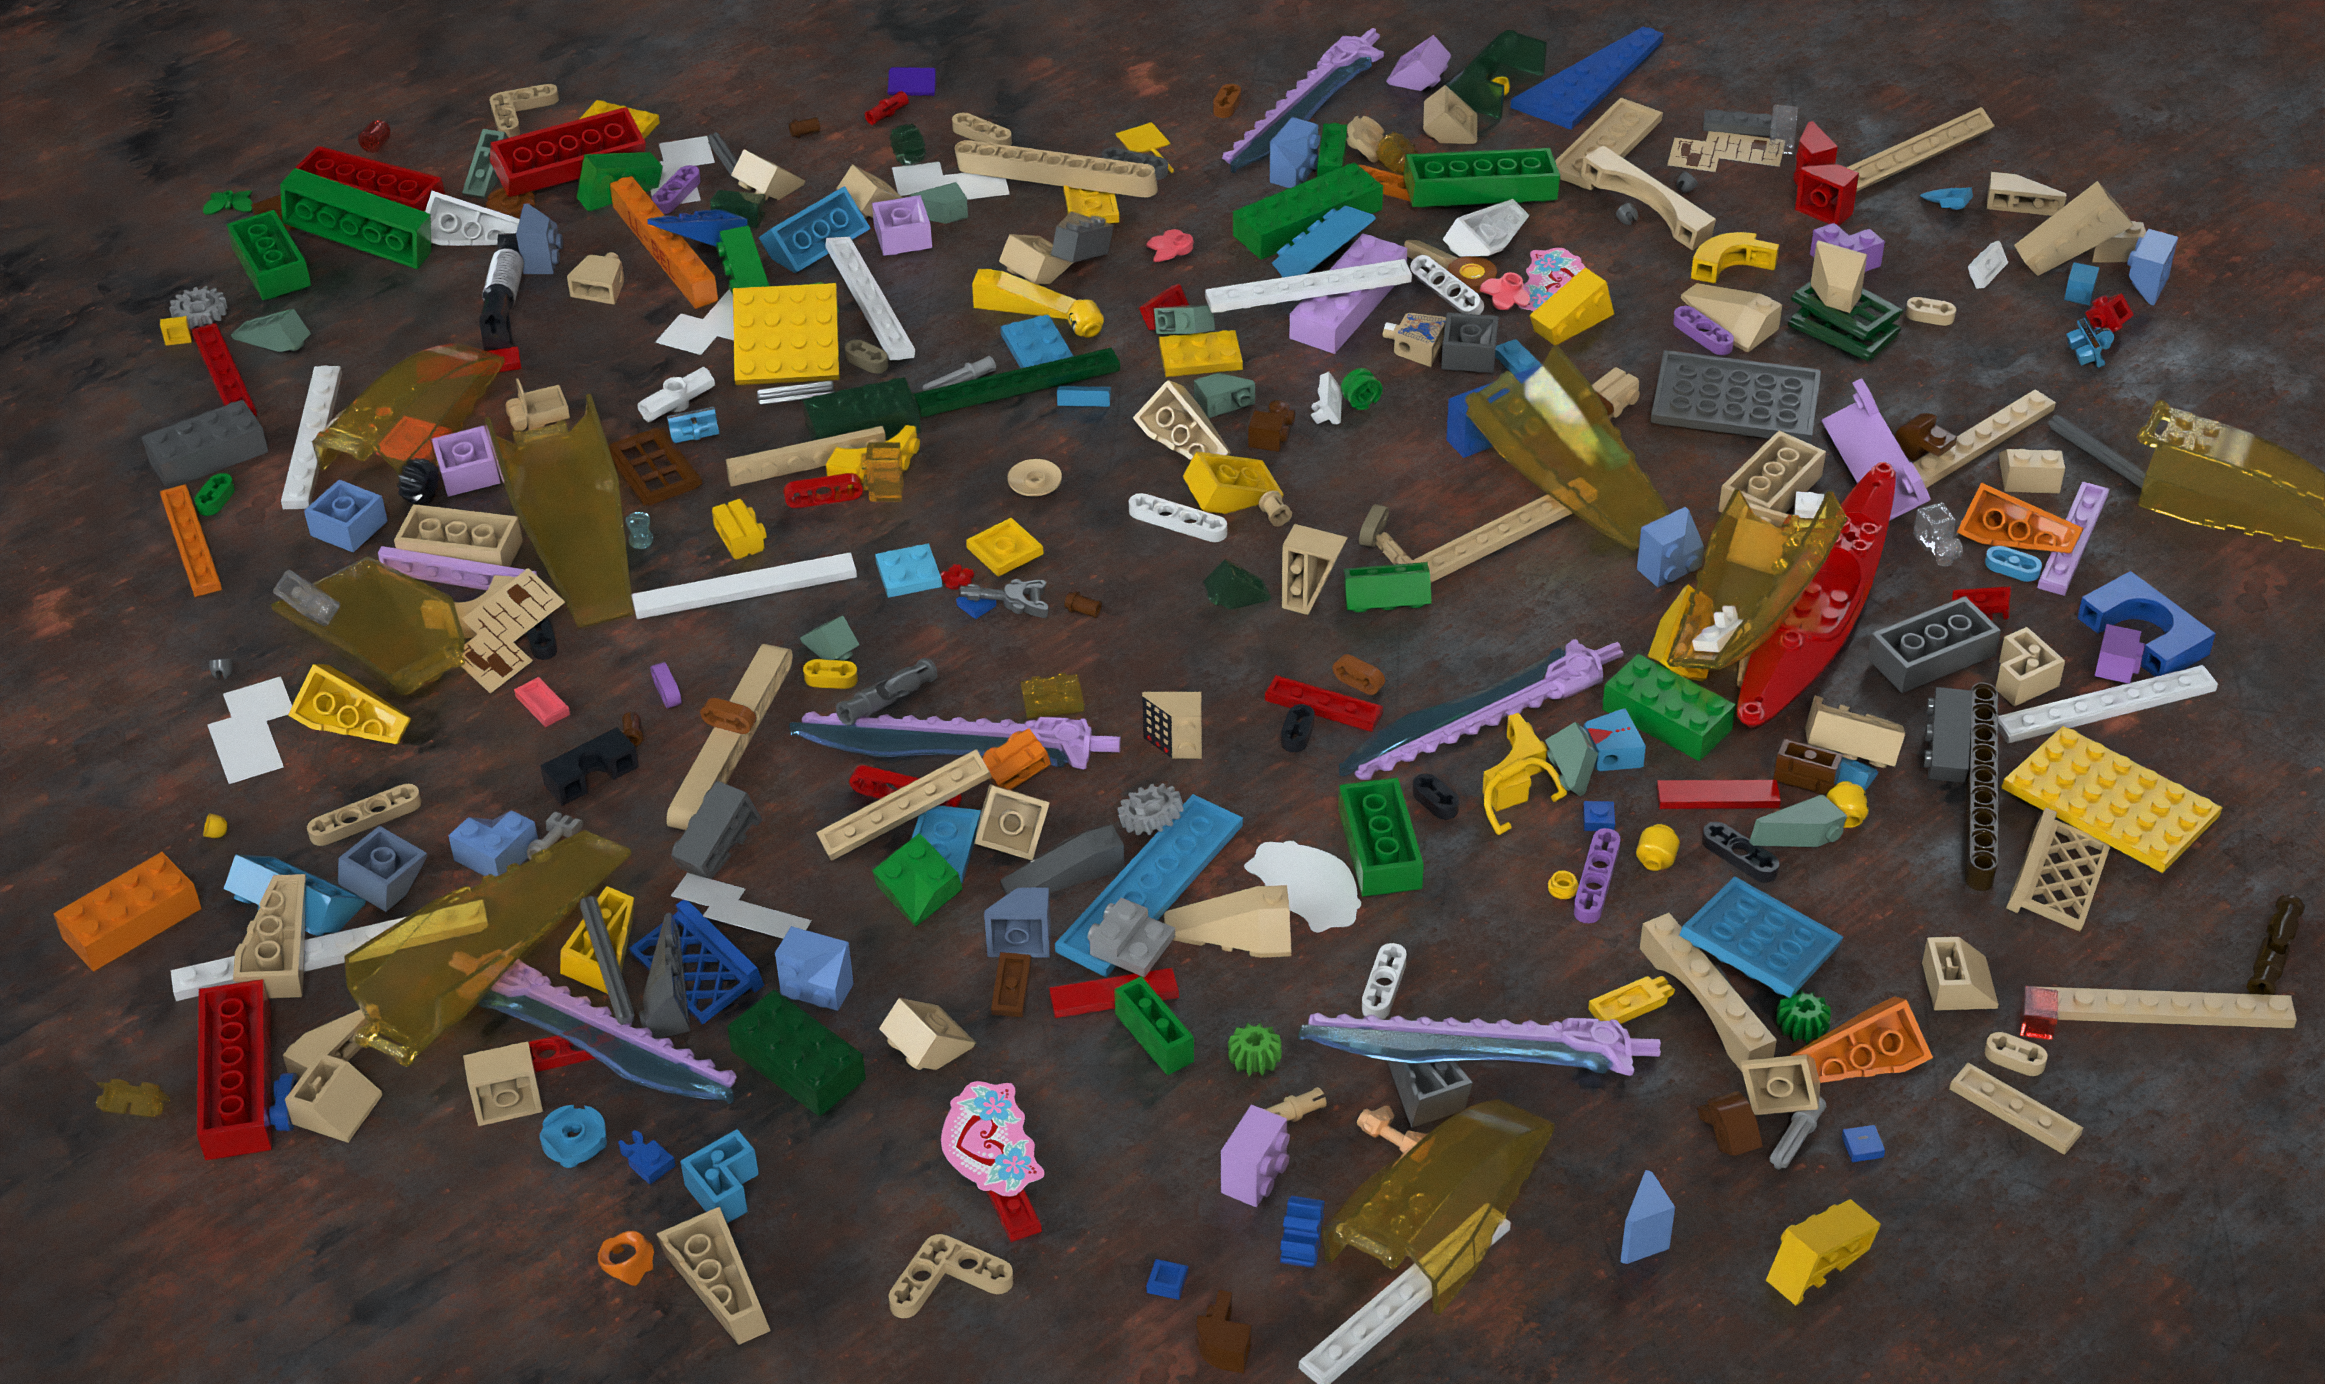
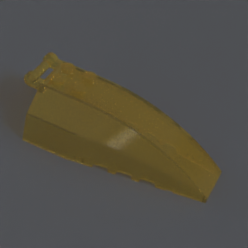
M452 343L425 349L402 360L383 373L345 406L312 440L319 468L325 470L341 452L353 455L357 460L365 461L374 451L378 452L396 470L397 476L402 473V466H406L409 459L423 458L434 463V466L437 467L438 462L431 439L460 432L463 427V420L467 414L471 415L474 410V403L478 397L482 398L487 386L491 384L504 364V357L465 344Z
M1558 345L1551 349L1543 365L1524 383L1521 384L1511 372L1506 371L1494 383L1477 393L1472 392L1466 396L1465 401L1469 407L1466 414L1498 453L1572 514L1607 538L1635 551L1640 546L1641 527L1671 514L1658 491L1653 488L1648 475L1642 473L1635 461L1636 456L1633 451L1628 450L1622 441L1620 430L1618 427L1614 428L1607 417L1608 411L1591 384ZM1504 388L1510 390V392L1492 403H1489L1487 400Z
M2162 400L2155 402L2151 409L2152 415L2137 434V439L2140 443L2155 447L2144 478L2138 506L2194 524L2225 530L2226 526L2245 530L2244 534L2254 536L2255 532L2272 535L2274 541L2282 542L2286 538L2302 542L2303 547L2317 548L2325 551V472L2302 457L2262 437L2222 424L2216 420H2209L2193 415L2190 412L2171 408L2167 402ZM2161 419L2169 421L2162 435L2155 433Z
M1740 489L1734 490L1710 536L1704 554L1706 561L1703 570L1698 571L1696 576L1698 584L1695 592L1690 594L1689 601L1691 604L1688 613L1683 614L1680 630L1677 631L1667 660L1670 667L1720 670L1754 652L1777 631L1793 611L1825 563L1848 519L1833 491H1827L1814 518H1800L1799 515H1788L1781 528H1778L1756 516ZM1723 606H1735L1738 619L1743 621L1720 652L1694 651L1692 640L1701 634L1703 629L1715 624L1714 613L1723 612Z
M1500 1099L1482 1102L1457 1113L1377 1171L1356 1189L1322 1228L1325 1261L1332 1263L1347 1244L1382 1260V1264L1392 1270L1406 1256H1409L1430 1280L1432 1285L1433 1312L1440 1316L1477 1271L1492 1244V1237L1496 1229L1504 1222L1506 1211L1511 1202H1515L1518 1197L1521 1184L1525 1178L1528 1179L1534 1162L1539 1159L1555 1130V1124ZM1364 1236H1367V1237H1369V1238H1371V1239H1373V1240H1375V1241H1377V1242H1379V1243H1381V1244H1383V1245H1386V1246H1388V1248L1385 1247V1246H1382V1245H1380V1244H1378V1243H1376V1242H1374V1241H1372V1240H1370V1239H1368V1238H1366V1237H1364Z

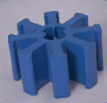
M1291 1196L1288 1199L1287 1215H1285L1283 1222L1284 1234L1280 1246V1251H1282L1280 1263L1309 1268L1316 1266L1318 1248H1320L1322 1240L1321 1229L1325 1213H1323L1325 1207L1324 1200Z

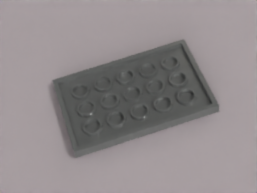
M1664 350L1650 423L1768 439L1778 431H1782L1811 444L1821 370Z

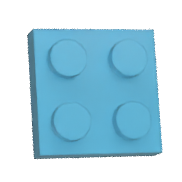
M929 543L875 554L876 564L888 598L942 587V579Z

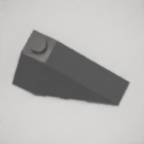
M1112 824L1101 825L1075 833L1001 879L1000 885L1005 895H1008L1016 888L1031 887L1049 888V893L1116 873L1124 869V844Z
M667 913L664 916L643 994L644 1010L639 1011L642 1027H648L654 1039L691 1031L680 930L672 913Z

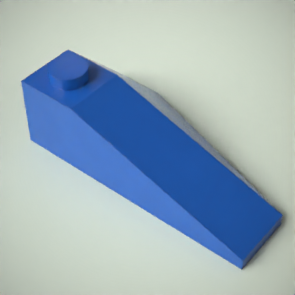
M721 209L694 211V215L681 213L679 217L662 216L649 218L648 224L717 247L716 242H720L719 231L747 226V219Z

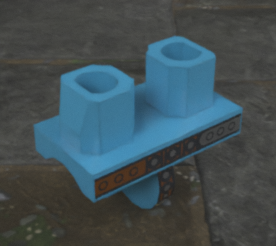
M2085 318L2078 320L2079 329L2066 333L2069 346L2072 350L2075 349L2081 366L2092 361L2095 362L2097 367L2104 366L2105 361L2100 353L2103 348H2110L2114 340L2113 332L2109 328L2098 327L2093 333Z
M714 407L667 416L670 436L674 443L693 439L696 441L702 437L719 434Z

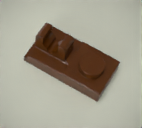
M1000 952L991 1005L992 1015L1024 1016L1032 963L1031 955Z

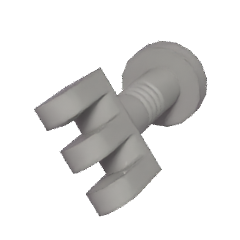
M554 812L546 820L548 834L542 840L535 839L528 845V858L534 863L546 862L551 856L550 848L561 836L573 839L581 830L583 821L577 818L573 820L568 815L562 818L561 813Z

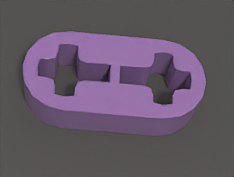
M662 662L652 665L650 667L652 678L666 708L681 705L682 701L678 686L667 664Z

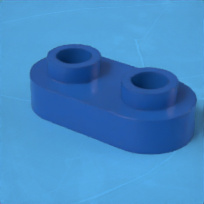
M282 1073L279 1080L274 1082V1097L276 1101L275 1105L270 1106L269 1120L271 1125H275L277 1131H292L294 1128L285 1098L299 1081L296 1073Z

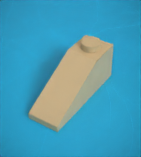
M1991 172L1987 191V209L2053 216L2065 205L2066 193L2017 174Z
M371 1004L303 1034L283 1054L288 1073H296L298 1080H300L319 1053L348 1061L382 1028L377 1007Z

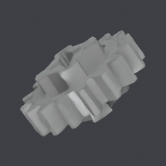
M207 286L201 290L194 287L191 292L184 290L183 295L177 294L176 300H171V307H169L172 318L187 316L190 329H193L195 326L202 327L205 324H212L214 320L221 321V315H226V309L228 308L223 293H217L216 288L209 291Z
M1163 783L1159 787L1150 784L1149 788L1145 790L1139 787L1138 793L1130 792L1128 794L1129 799L1121 800L1122 806L1117 809L1122 827H1126L1128 833L1135 830L1136 835H1140L1143 831L1151 835L1155 829L1161 832L1163 831V826L1173 825L1172 819H1180L1179 812L1184 811L1179 791H1175L1173 786L1166 789Z

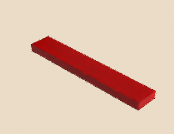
M212 323L192 329L191 332L223 405L226 406L231 402L244 400L253 415L257 416L255 406L217 324Z

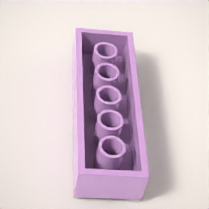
M1362 234L1330 270L1405 259L1407 263V248L1371 235ZM1395 285L1303 299L1290 313L1289 338L1335 354Z

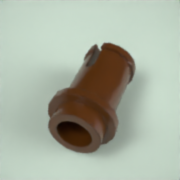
M817 117L801 121L793 119L788 124L791 137L796 136V138H800V135L820 132V123Z
M1075 591L1074 593L1069 592L1067 594L1064 607L1070 613L1076 611L1093 618H1098L1102 609V601L1082 596L1079 591Z
M631 712L625 713L622 717L623 730L621 732L637 747L643 741V732L640 730L641 717L634 712L633 720H631Z

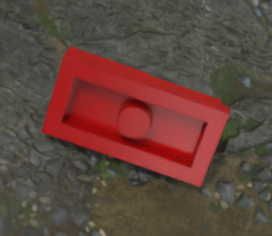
M1176 284L1140 306L1139 309L1148 330H1155L1154 308L1187 306L1189 304L1181 285Z
M2011 586L1953 590L1952 601L1966 596L1990 620H1993V613H2003V618L2008 619L2012 590Z

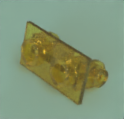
M110 1079L109 1083L97 1081L96 1084L104 1090L103 1095H99L96 1100V1107L101 1108L102 1112L126 1114L128 1103H132L129 1112L131 1115L154 1118L156 1115L162 1114L163 1103L160 1100H170V1097L160 1090V1086L153 1083L142 1082L140 1086H131L127 1081Z

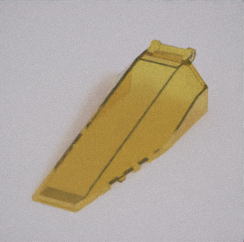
M591 394L586 395L585 416L570 432H568L565 420H560L551 426L525 432L520 430L513 431L512 435L515 443L513 444L496 436L491 418H485L488 440L510 504L559 594L565 601V605L578 628L634 615L619 480Z
M584 830L551 845L547 849L532 854L531 861L520 866L517 863L508 865L507 872L495 877L489 874L482 877V883L473 888L465 885L433 900L345 955L347 988L369 1022L357 1031L355 1042L362 1047H372L394 1057L396 1062L403 1066H410L415 1060L416 1055L450 1032L581 904L582 898H587L631 855V849ZM382 1034L404 1045L399 1046L378 1035Z

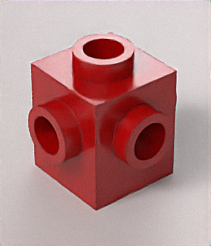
M2122 293L2109 298L2103 295L2092 301L2093 306L2085 312L2094 330L2098 327L2109 328L2113 333L2123 327L2122 324L2134 316Z

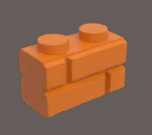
M1029 728L1023 732L1017 731L1013 733L1005 744L998 748H990L984 753L982 758L990 771L991 778L989 780L991 783L1009 790L1014 789L1051 764L1046 749Z

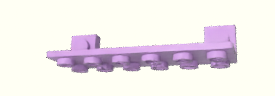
M1861 378L1852 383L1856 391L1852 395L1855 403L1822 419V423L1857 484L1877 463L1887 462L1891 464L1896 472L1895 493L1890 520L1931 499L1922 478L1913 463H1909L1880 414L1871 392Z

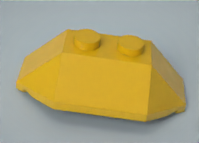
M1689 584L1686 585L1661 618L1648 657L1655 663L1686 679L1704 681L1715 652L1694 651L1692 640L1701 634L1703 629L1715 624L1710 613L1712 609L1710 600Z

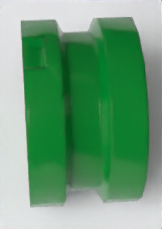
M1366 368L1353 370L1347 374L1341 384L1342 395L1357 410L1368 409V405L1372 402L1376 404L1382 395L1383 387L1380 381Z

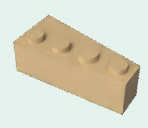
M2097 181L2014 246L2024 262L2039 276L2134 225L2123 208Z
M720 1207L656 1234L667 1259L738 1345L771 1331Z

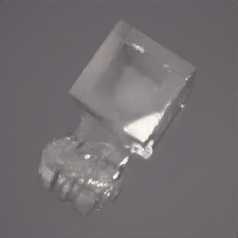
M1943 503L1918 508L1913 534L1926 551L1931 550L1939 565L1950 566L1954 559L1961 558L1963 549L1960 540L1952 538L1956 519Z

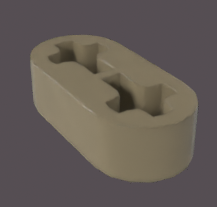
M852 340L845 345V357L849 363L870 373H882L887 370L888 355L884 350L862 340Z
M1378 504L1372 506L1360 531V545L1371 548L1375 547L1376 536L1382 534L1388 520V507Z

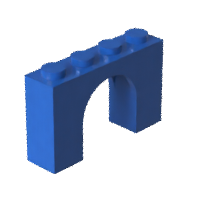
M2132 571L2083 596L2077 617L2097 634L2105 630L2106 624L2115 625L2129 619L2145 620L2160 627L2165 634L2145 645L2140 665L2154 677L2181 671L2210 655L2216 634Z

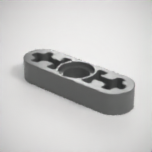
M1116 147L1106 148L1102 151V158L1152 165L1155 169L1156 180L1164 179L1168 176V161L1162 157Z

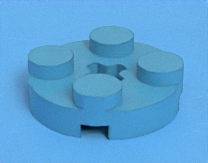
M566 1105L551 1112L542 1123L543 1129L540 1133L542 1149L549 1158L560 1162L563 1167H575L578 1163L595 1156L607 1145L604 1119L592 1107L585 1106V1109H575L574 1105ZM570 1131L573 1133L580 1132L576 1137H568L567 1134Z

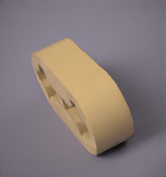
M1913 297L1907 301L1905 314L1907 318L1914 321L1946 326L1954 322L1956 307L1946 301Z
M2003 1032L1990 1034L1987 1038L1984 1052L1989 1061L2029 1076L2042 1074L2048 1057L2043 1047Z

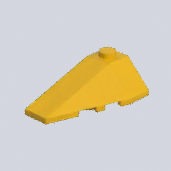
M978 268L972 283L974 308L1036 316L1049 314L1053 318L1067 319V312L1071 304L1076 301L1073 298L1004 271Z
M325 664L312 665L288 716L311 729L399 744L411 720L409 716L353 678Z

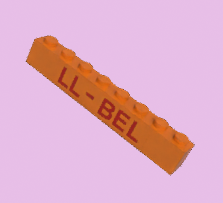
M630 176L609 183L613 208L692 306L697 309L718 301L715 276L684 238L679 234L648 224L649 218L665 215L637 181Z

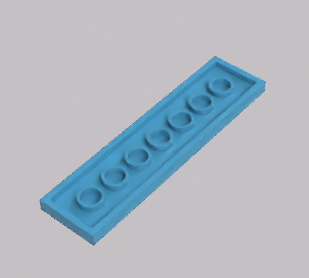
M1192 794L1183 804L1184 811L1179 812L1181 818L1172 819V826L1165 825L1163 826V831H1158L1056 941L1055 952L1107 977L1116 965L1090 955V941L1087 938L1091 926L1094 923L1100 925L1104 920L1103 915L1109 903L1116 904L1120 898H1124L1148 908V917L1158 921L1242 828L1243 817Z

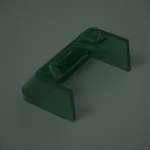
M1506 30L1481 48L1444 85L1475 112L1500 120L1503 112L1504 85L1487 80L1488 75L1500 63L1543 76L1545 73L1547 42L1517 33L1514 30Z

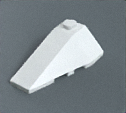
M435 191L431 192L425 210L426 213L431 214V243L440 246L497 245L498 234L516 233L520 220Z
M1514 199L1458 217L1443 238V241L1459 257L1489 256L1503 251L1529 215Z

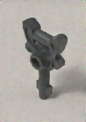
M1013 579L1010 584L1005 586L1004 590L980 588L979 585L972 584L960 586L959 597H967V600L979 601V598L1003 601V605L1007 609L1012 610L1015 614L1025 612L1036 617L1047 618L1049 612L1048 605L1041 601V595L1046 587L1044 580L1022 582L1019 579ZM1024 594H1030V601L1026 600Z

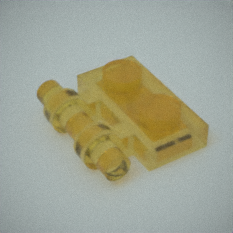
M1058 673L1057 677L1040 678V676L1031 677V680L1020 681L1027 718L1084 711V701L1077 674L1066 675V673Z

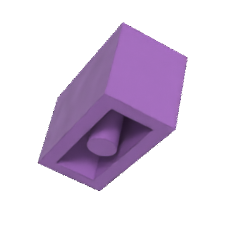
M2106 624L2095 676L2130 684L2132 673H2139L2145 643L2139 642L2141 631Z

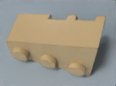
M1294 524L1283 543L1282 608L1309 614L1348 537Z
M1814 696L1805 725L1808 744L1826 750L1838 751L1847 759L1857 760L1858 757L1868 759L1870 764L1877 767L1886 768L1887 765L1895 767L1905 736L1902 725L1868 713L1866 716L1849 712L1850 707L1842 704L1839 706V709L1822 704V697Z

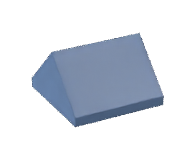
M1648 1170L1644 1172L1625 1221L1620 1262L1625 1264L1665 1251L1670 1247L1675 1206L1653 1172Z

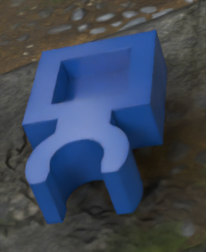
M636 1130L632 1132L634 1144L627 1145L622 1140L618 1142L620 1153L628 1158L629 1166L648 1184L653 1183L676 1166L672 1155L655 1140H652L647 1145L644 1144L642 1134Z

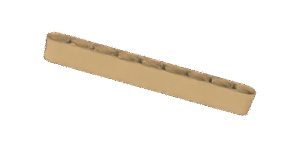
M972 140L960 141L954 147L958 168L964 173L1057 186L1067 185L1072 188L1136 197H1151L1158 191L1155 169L1149 164Z
M768 644L760 646L730 699V702L750 708L757 718L755 724L747 734H738L714 727L670 804L667 812L668 827L686 831L690 818L697 813L703 803L706 792L713 787L716 780L727 784L791 668L793 659L791 649Z

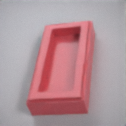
M540 677L514 689L516 698L545 728L570 715L569 707Z

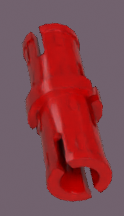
M899 91L889 99H882L877 106L865 112L866 121L873 125L886 116H893L896 110L909 103L908 96L905 92Z

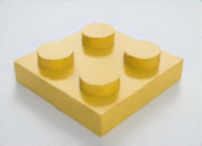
M1012 518L966 539L967 549L998 577L1043 555V546Z

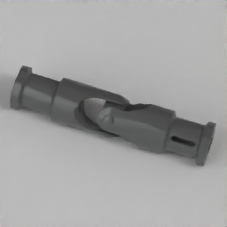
M924 657L918 660L915 666L905 667L895 672L889 681L884 679L856 693L851 700H843L837 703L836 713L839 720L843 724L851 726L855 724L859 717L863 715L869 716L892 704L897 698L918 690L921 684L935 681L938 677L935 664L932 660Z

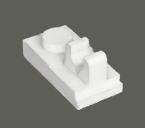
M2000 241L1991 243L1968 266L1970 277L1973 279L1976 289L1985 288L2008 264Z
M1330 372L1320 375L1318 388L1320 401L1312 404L1311 408L1315 413H1312L1311 417L1317 424L1329 419L1332 424L1337 425L1341 423V387Z
M1723 606V612L1714 613L1715 624L1703 629L1702 633L1692 640L1694 651L1720 652L1749 628L1748 622L1738 619L1735 606Z

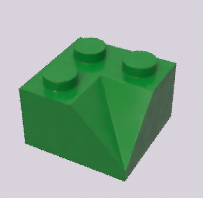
M920 833L872 870L877 887L915 927L963 889L959 873Z

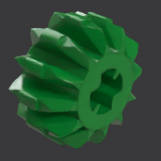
M1800 989L1797 995L1794 994L1791 998L1786 996L1778 1004L1777 1026L1781 1028L1783 1036L1792 1035L1794 1042L1797 1039H1803L1808 1044L1811 1038L1814 1040L1820 1038L1830 1028L1831 1007L1826 1005L1825 997L1816 998L1814 991L1810 994H1804Z

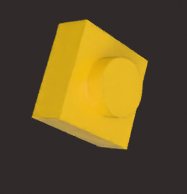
M187 316L160 319V327L166 346L192 343V334Z

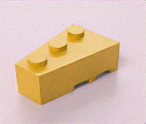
M1586 267L1583 268L1530 314L1534 331L1556 346L1614 315L1607 282Z
M606 886L597 901L622 973L633 924L634 897ZM583 918L561 949L560 974L608 994Z
M1849 1199L1839 1205L1834 1204L1821 1214L1811 1215L1806 1221L1796 1226L1790 1225L1781 1236L1782 1244L1766 1281L1795 1306L1804 1300L1803 1294L1805 1290L1812 1285L1819 1289L1826 1283L1824 1276L1834 1268L1841 1272L1867 1252L1875 1239L1881 1223Z

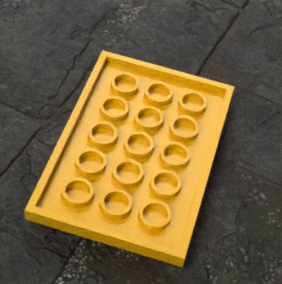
M2065 726L2056 731L2004 779L2002 789L2043 811L2045 808L2056 811V817L2161 873L2220 816L2222 810L2221 806L2213 803L2208 798L2202 797L2184 788L2182 785L2168 780L2155 771L2147 769L2131 761L2128 757L2122 756Z

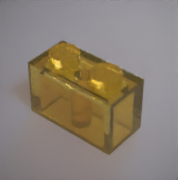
M868 442L867 452L862 453L861 467L862 470H867V474H864L863 486L864 491H869V500L902 502L904 479L900 442Z

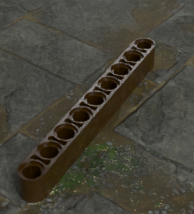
M1977 683L1971 689L1969 770L1966 776L1965 880L1970 888L1977 891H1986L1993 886L1998 865V692L1991 684Z

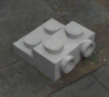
M1120 898L1116 904L1109 903L1103 915L1104 920L1100 925L1094 923L1087 937L1090 941V955L1145 977L1175 938V927L1148 917V908Z

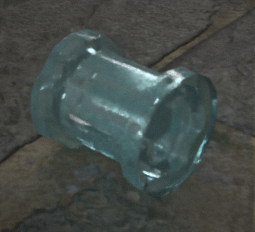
M635 512L626 518V527L630 529L631 534L629 536V544L638 549L649 547L654 541L653 534L649 531L650 516L644 512Z

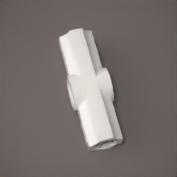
M705 367L696 370L684 378L671 377L664 381V389L639 402L638 410L647 422H651L669 411H684L690 405L689 400L715 386L714 378Z

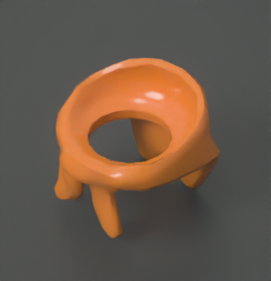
M637 1231L622 1232L614 1238H609L603 1242L598 1252V1264L610 1276L620 1279L629 1285L637 1286L645 1272L653 1269V1245L644 1235ZM622 1244L631 1245L636 1249L635 1255L624 1262L614 1264L609 1260L611 1251L614 1254L624 1251Z

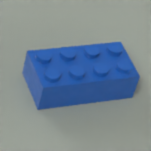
M1536 366L1449 398L1446 440L1465 458L1543 428L1554 420L1557 382L1540 366Z

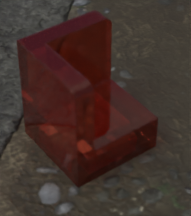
M2025 986L2020 1008V1036L2053 1040L2058 1020V991Z

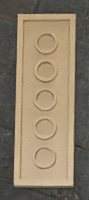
M1620 98L1555 160L1560 173V180L1592 190L1595 186L1580 176L1584 157L1604 145L1624 158L1662 121L1663 112Z

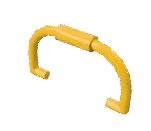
M1529 757L1523 760L1519 758L1495 773L1496 776L1489 781L1484 792V808L1497 835L1508 831L1512 826L1509 822L1501 826L1499 825L1491 805L1492 792L1499 782L1514 776L1524 770L1526 766L1538 765L1547 770L1558 789V792L1551 796L1553 802L1567 795V790L1562 785L1559 774L1551 764L1539 758Z

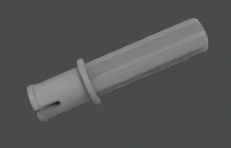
M987 356L972 364L968 362L964 368L924 384L923 391L977 379L996 371V364L991 356Z
M1819 1097V1109L1796 1111L1793 1114L1791 1125L1770 1156V1162L1774 1164V1168L1778 1170L1787 1168L1807 1135L1815 1131L1817 1127L1816 1121L1826 1109V1102L1822 1097Z

